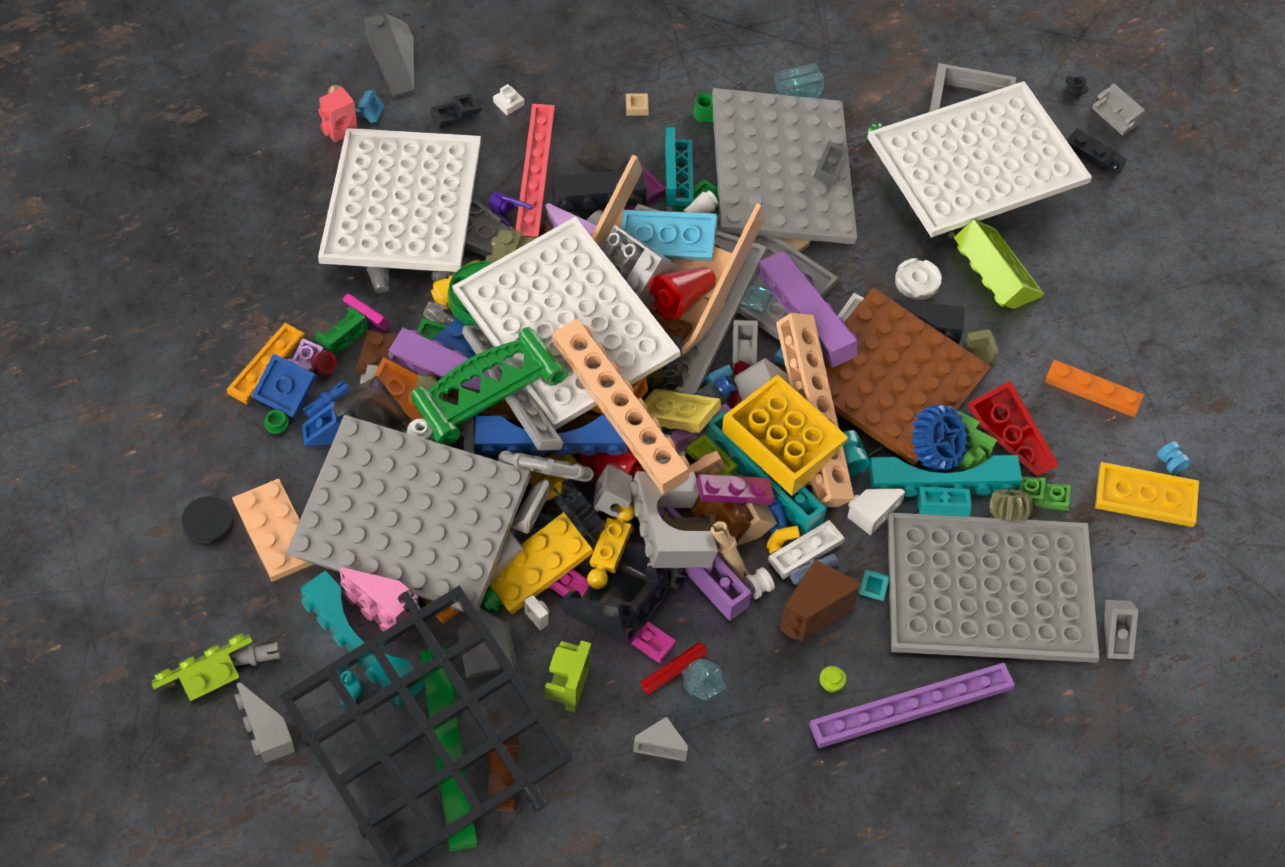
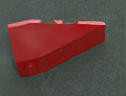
M1011 381L967 403L974 418L980 421L979 426L996 439L1011 455H1018L1019 462L1036 477L1059 466Z

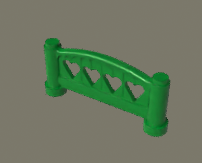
M525 327L518 334L519 340L496 346L471 357L448 372L431 389L415 388L411 392V400L434 432L433 438L435 441L449 446L460 436V430L457 428L458 424L542 377L549 386L561 383L569 373L567 367L562 361H557L534 329ZM516 353H522L524 355L523 369L505 363V360L513 358ZM495 365H501L502 380L498 381L484 376V371L492 370ZM473 377L481 378L480 393L470 391L461 386L464 382H470ZM452 389H458V405L440 400V396L449 394V391Z

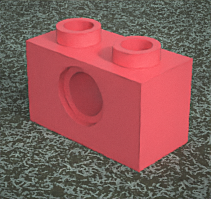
M343 87L319 98L320 109L318 111L322 118L320 126L326 136L329 135L334 143L345 137L346 128L357 129L355 104Z

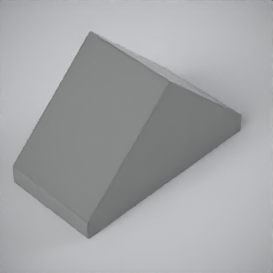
M667 717L635 736L633 752L686 762L688 745Z

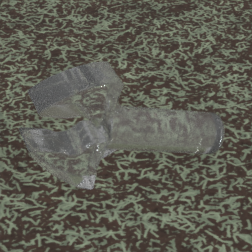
M429 302L423 312L427 319L435 322L441 321L447 325L456 320V318L443 311L444 305L435 302Z

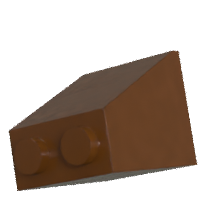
M815 559L784 606L780 630L786 636L803 642L853 611L860 583Z

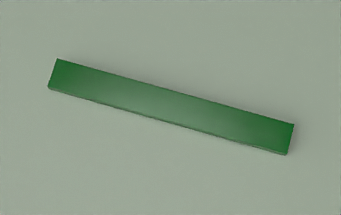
M430 650L420 652L422 665L434 658ZM442 669L424 679L429 716L431 718L455 703L452 684ZM456 716L434 730L453 761L463 756ZM436 755L437 768L439 772L445 767ZM464 770L461 774L467 782L466 771ZM452 778L440 785L446 827L472 811ZM474 824L448 840L450 851L477 847Z

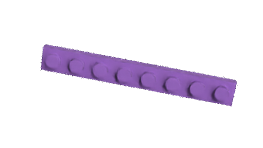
M1001 663L811 720L809 726L818 748H822L1013 690L1015 684L1005 663Z

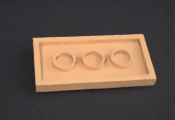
M279 479L232 497L236 510L272 582L313 565L286 554L300 519Z

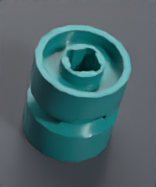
M845 431L843 433L848 437V440L843 445L849 477H852L867 470L870 466V460L863 449L858 433L855 431Z

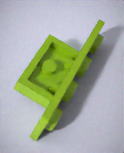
M243 633L235 635L228 639L229 644L221 648L219 645L212 646L204 651V656L196 660L193 656L180 662V667L173 671L167 668L154 675L156 679L152 680L153 688L156 689L179 678L190 701L239 678L229 653L252 643L250 635L244 636Z

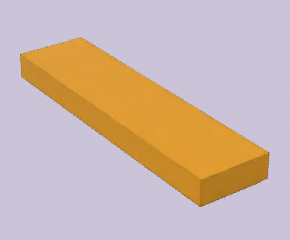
M284 323L227 388V393L248 405L253 399L251 395L273 353L287 360L299 346L302 338L305 339V333Z

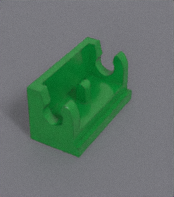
M351 306L347 309L349 313L346 314V317L324 334L319 331L314 334L316 336L314 343L324 347L326 351L332 352L335 356L368 331L366 317Z

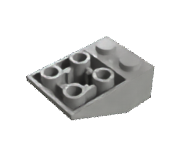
M616 225L613 226L600 248L639 299L652 306L655 298L653 294H649L651 279L659 274L674 272L677 267L667 257Z

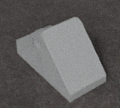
M733 320L731 344H733L732 368L740 360L751 366L757 363L758 321Z

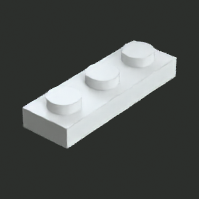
M828 520L771 554L768 561L781 578L785 579L790 576L793 570L807 565L810 560L818 559L843 544L845 538L833 523Z

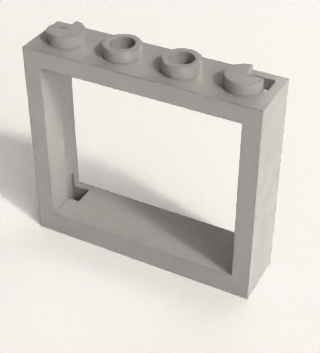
M938 63L929 112L940 109L944 84L992 92L1014 85L1016 77Z

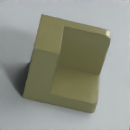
M991 330L967 333L964 348L988 365L995 366L999 351Z

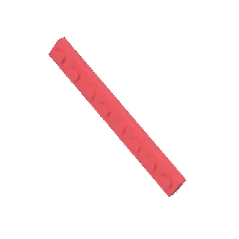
M532 104L520 201L532 205L533 209L530 210L519 206L516 231H522L524 237L538 238L540 233L555 105Z

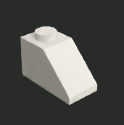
M866 489L860 496L855 495L854 500L849 502L848 506L850 509L847 518L871 535L887 519L888 513H893L902 504L905 491L902 489Z

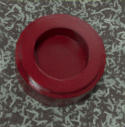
M321 350L313 355L311 365L316 373L328 375L335 370L337 359L332 352Z

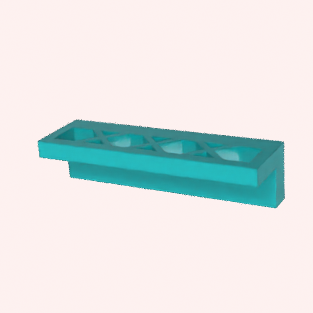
M666 127V206H689L694 201L692 140L675 139V127ZM675 147H686L687 150L680 153ZM680 161L686 164L682 169L676 165ZM682 176L687 181L681 184L676 179ZM683 192L688 198H676V195Z

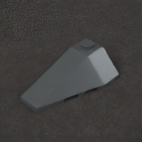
M386 13L364 18L366 38L393 98L414 93V37L407 22Z

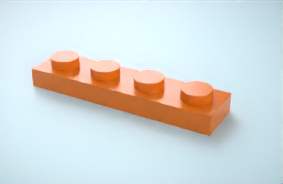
M1053 360L1045 379L1047 384L1134 418L1144 397L1142 393L1057 360Z

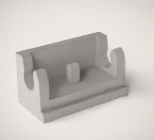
M1115 83L1097 96L1100 100L1093 104L1092 109L1122 136L1140 125L1145 110Z
M607 465L595 484L594 510H601L611 516H619V511L611 508L612 504L617 503L622 507L628 508L631 503V488L629 484L632 482V476Z

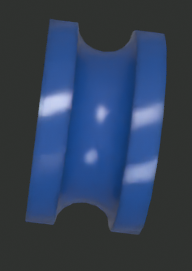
M725 373L721 374V379L714 380L716 387L726 397L731 395V391L737 390L735 383Z

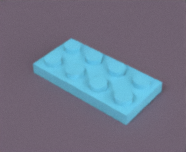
M623 210L621 229L668 259L713 261L718 217L717 214Z

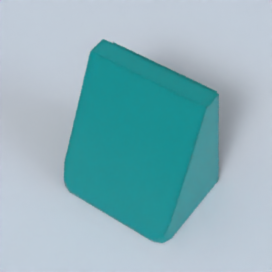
M865 569L859 594L884 601L890 576Z

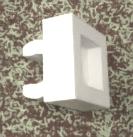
M508 84L500 89V93L493 96V102L506 115L524 106V98Z

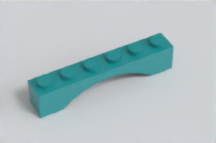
M995 455L975 468L954 473H936L921 470L904 463L896 457L871 458L868 468L870 489H902L905 491L904 496L906 497L919 495L920 487L970 489V494L983 496L993 494L996 490H1019L1022 482L1018 455Z
M326 570L300 588L302 605L308 612L313 611L317 615L316 619L324 630L329 629L333 633L332 637L339 647L345 646L351 652L365 643L348 624L343 612L342 589ZM373 654L356 664L357 666L360 664L366 670V676L373 684L377 682L382 689L391 684ZM385 654L400 678L415 670L407 659ZM421 680L408 688L412 697L424 689V681ZM399 695L389 700V702L394 701L399 707L404 704Z

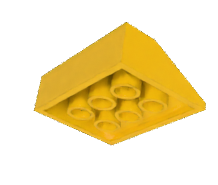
M778 374L726 413L722 426V432L791 496L806 485L848 440V437Z

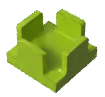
M561 641L559 647L555 650L549 667V671L554 673L551 683H546L545 698L565 704V710L576 711L590 669L591 643L581 641L580 645L577 646Z

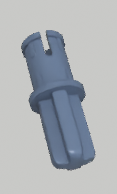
M833 553L818 560L835 570L839 568L838 558ZM810 560L807 565L790 573V579L793 584L798 585L814 560Z

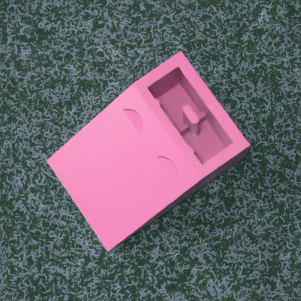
M343 567L340 569V583L343 587L344 599L350 605L356 604L369 621L374 620L377 622L382 632L411 615L410 612H405L403 609L404 603L400 604L397 599L400 594L409 590L400 581ZM414 594L413 599L417 598L418 600V596ZM406 634L402 635L396 640H401Z

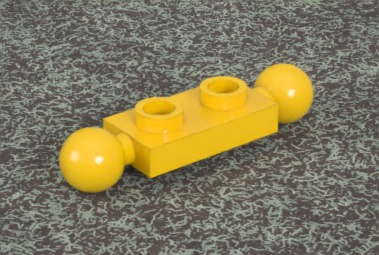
M618 504L615 509L619 511V516H615L616 520L610 518L606 520L605 528L601 532L590 559L591 567L596 569L589 572L587 581L594 589L605 587L608 582L606 571L615 573L632 532V525L626 523L631 521L635 514L631 504L628 508Z

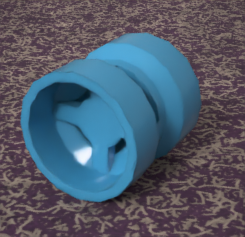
M1177 441L1168 443L1157 453L1161 462L1167 464V470L1171 475L1183 472L1192 463L1188 455L1182 453V447Z

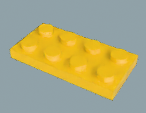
M1101 462L1098 472L1095 508L1194 527L1197 517L1199 481Z
M563 512L521 545L524 550L490 585L508 611L513 615L524 606V600L532 595L534 597L538 596L593 554L594 551Z

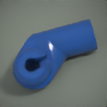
M774 499L769 508L777 524L770 529L771 534L777 529L788 527L781 501Z

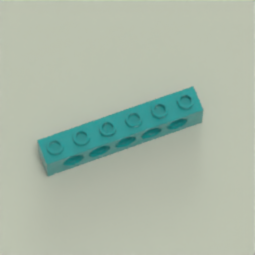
M726 410L707 423L706 435L738 465L737 470L744 477L770 479L774 499L781 501L786 519L793 526L797 525L798 530L803 535L823 524L827 508L805 486L791 496L722 432L724 415L728 413Z

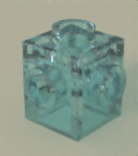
M698 659L691 662L689 667L682 671L685 678L683 684L687 692L704 701L727 688L722 678V672L716 663H711L705 659Z

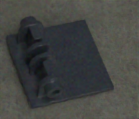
M554 488L553 490L558 495L554 500L571 520L584 538L588 535L594 542L592 534L594 532L598 534L604 530V521L600 519L594 508H590L591 504L587 502L581 491H577L575 488L567 493L568 497L564 500L557 489Z

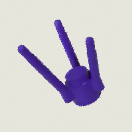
M495 191L488 201V206L492 208V212L500 217L502 223L508 227L512 225L501 213L509 212L512 206L533 209L532 205L506 196L499 191Z

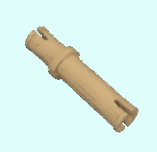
M717 522L713 524L715 529L711 527V532L716 539L717 550L723 554L728 568L743 583V578L749 575V572L737 550V542L733 536L731 537L726 523Z

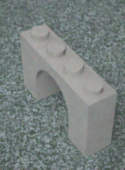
M637 471L633 482H630L629 485L631 497H633L635 504L634 513L640 522V535L644 537L646 544L645 553L650 558L652 568L711 567L718 552L712 532L675 529L665 523L657 511L662 508H693L699 494L694 472H689V480L663 495L647 472Z

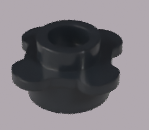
M1066 77L1065 82L1068 84L1067 92L1071 96L1078 97L1088 92L1089 89L1086 87L1087 79L1085 77Z

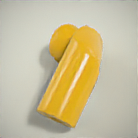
M798 526L775 530L767 541L769 553L773 554L780 550L785 540L800 538Z

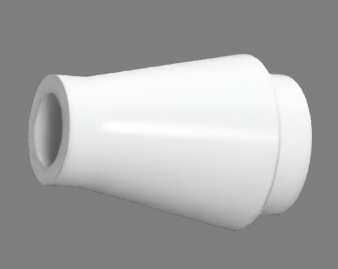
M711 191L702 192L683 211L688 213H711L716 210L715 208L719 206V203Z

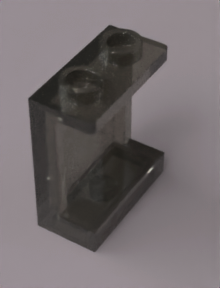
M378 376L339 397L332 409L338 417L345 413L347 416L406 433L409 424L412 422Z

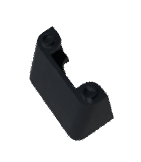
M627 542L615 573L606 571L608 582L605 587L594 589L589 586L582 597L579 591L570 590L562 599V608L571 618L622 644H632L669 592L670 576L668 568H652L650 558L645 553L646 544Z

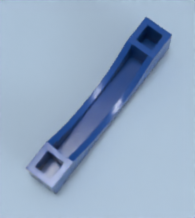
M601 415L593 422L579 429L557 433L563 441L561 450H538L525 429L510 423L502 416H476L475 447L477 454L484 456H494L503 451L523 454L531 453L535 456H543L546 453H557L561 456H568L571 453H582L587 456H592L596 453H607L609 455L628 453V446L605 415Z

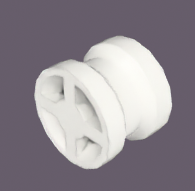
M763 567L756 570V574H749L743 578L744 585L750 590L751 596L754 599L761 597L763 592H770L775 588L772 577Z

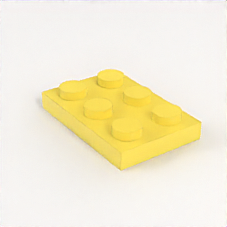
M654 389L644 400L648 409L647 413L651 418L655 417L662 427L686 430L691 433H700L721 408V402L718 398Z

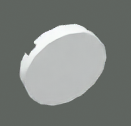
M918 258L904 261L899 265L895 274V285L899 292L914 300H925L938 293L942 278L937 266L927 260L918 261Z

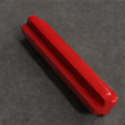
M698 642L643 679L640 685L646 694L652 693L707 656V648L702 642Z

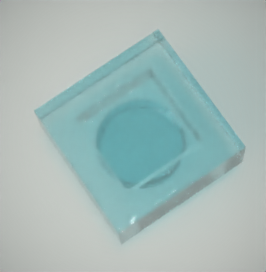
M750 284L741 301V307L763 315L771 299L772 291Z

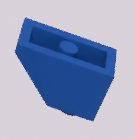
M333 401L302 424L304 445L332 444L344 415L357 418V411Z

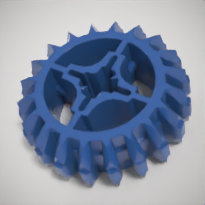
M938 404L922 409L921 413L916 414L917 420L912 422L915 429L910 431L913 434V440L910 442L914 443L915 446L913 452L918 453L916 460L922 461V466L929 467V470L947 471L957 467L958 463L963 461L962 455L967 453L965 446L969 444L966 441V436L969 433L965 432L967 424L962 423L963 416L958 414L957 409L947 405Z

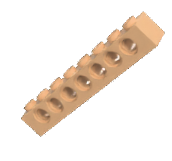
M790 313L776 322L789 384L839 429L814 315ZM843 446L810 480L813 495L825 507H840L854 500Z
M577 318L553 332V344L661 493L664 495L689 480L690 465L683 455L679 456L675 451L676 446L669 436L665 437L663 435L660 423L655 417L651 418L649 416L644 401L641 398L637 399L633 394L634 390L627 379L623 381L620 377L619 368L614 361L609 362L606 358V351L600 343L596 344L592 339L593 335L586 324L582 325ZM578 347L586 348L584 350H576ZM592 365L600 366L596 369L589 368ZM607 383L613 384V386L609 388L603 387V385ZM619 402L627 403L625 406H618L616 404ZM632 421L641 422L639 425L630 424ZM646 440L655 441L653 444H645L644 442ZM660 459L669 460L666 464H661L658 461Z

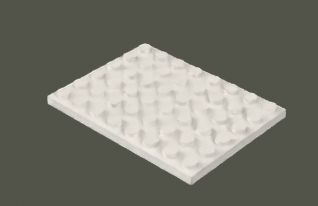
M1025 81L870 131L867 137L931 237L966 226L973 219L980 221L1088 184L1092 178Z
M346 128L318 255L319 264L457 272L462 265L481 136Z
M576 217L452 286L455 294L494 347L519 340V332L525 327H530L537 332L557 361H562L569 371L567 377L557 385L549 386L542 377L525 387L555 430L597 406L594 399L553 344L552 333L577 318L582 325L586 324L592 332V339L595 343H600L605 349L606 358L609 362L614 361L619 368L620 377L623 381L627 379L631 385L681 356L680 350ZM585 347L576 348V350L586 349ZM516 353L513 358H507L505 363L523 369L524 355ZM592 365L589 368L596 369L600 366ZM610 383L603 385V387L606 388L613 386V384Z

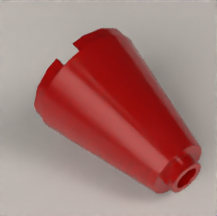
M708 267L659 274L653 277L649 283V294H653L655 302L652 304L664 319H679L715 287L716 276Z
M628 449V453H621L620 455H609L607 453H596L592 456L581 453L580 455L582 465L591 468L593 474L598 478L607 465L632 476V482L637 471L646 472L630 449Z

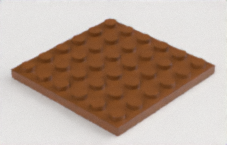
M873 288L845 320L846 328L850 333L853 332L859 342L857 357L833 368L823 358L833 405L836 413L915 466L919 460H916L918 453L913 452L915 446L914 443L910 442L913 440V434L910 431L915 429L912 422L917 420L916 414L921 413L922 409L938 404L951 406V408L958 411L988 373L991 366Z

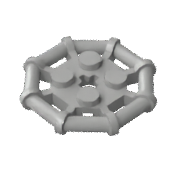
M503 451L499 455V462L513 465L519 469L584 482L590 481L593 477L591 468L578 464L523 453H511L510 451Z

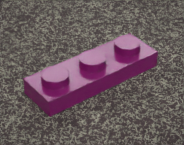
M699 474L696 479L701 501L771 505L774 500L769 478Z

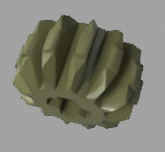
M1002 489L996 490L992 494L989 507H991L990 513L993 517L1009 522L1028 520L1033 509L1032 497L1027 492Z

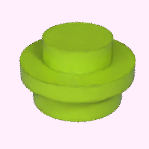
M829 666L822 670L820 683L825 690L836 692L845 685L846 675L840 668Z

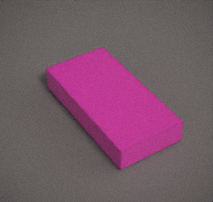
M346 294L343 298L348 307L351 306L367 320L386 332L389 328L390 323L384 316L351 294Z

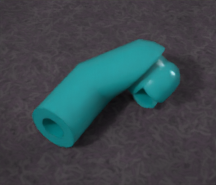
M345 671L340 679L356 703L363 692L359 677L352 671ZM341 701L340 706L346 711H348L344 703Z

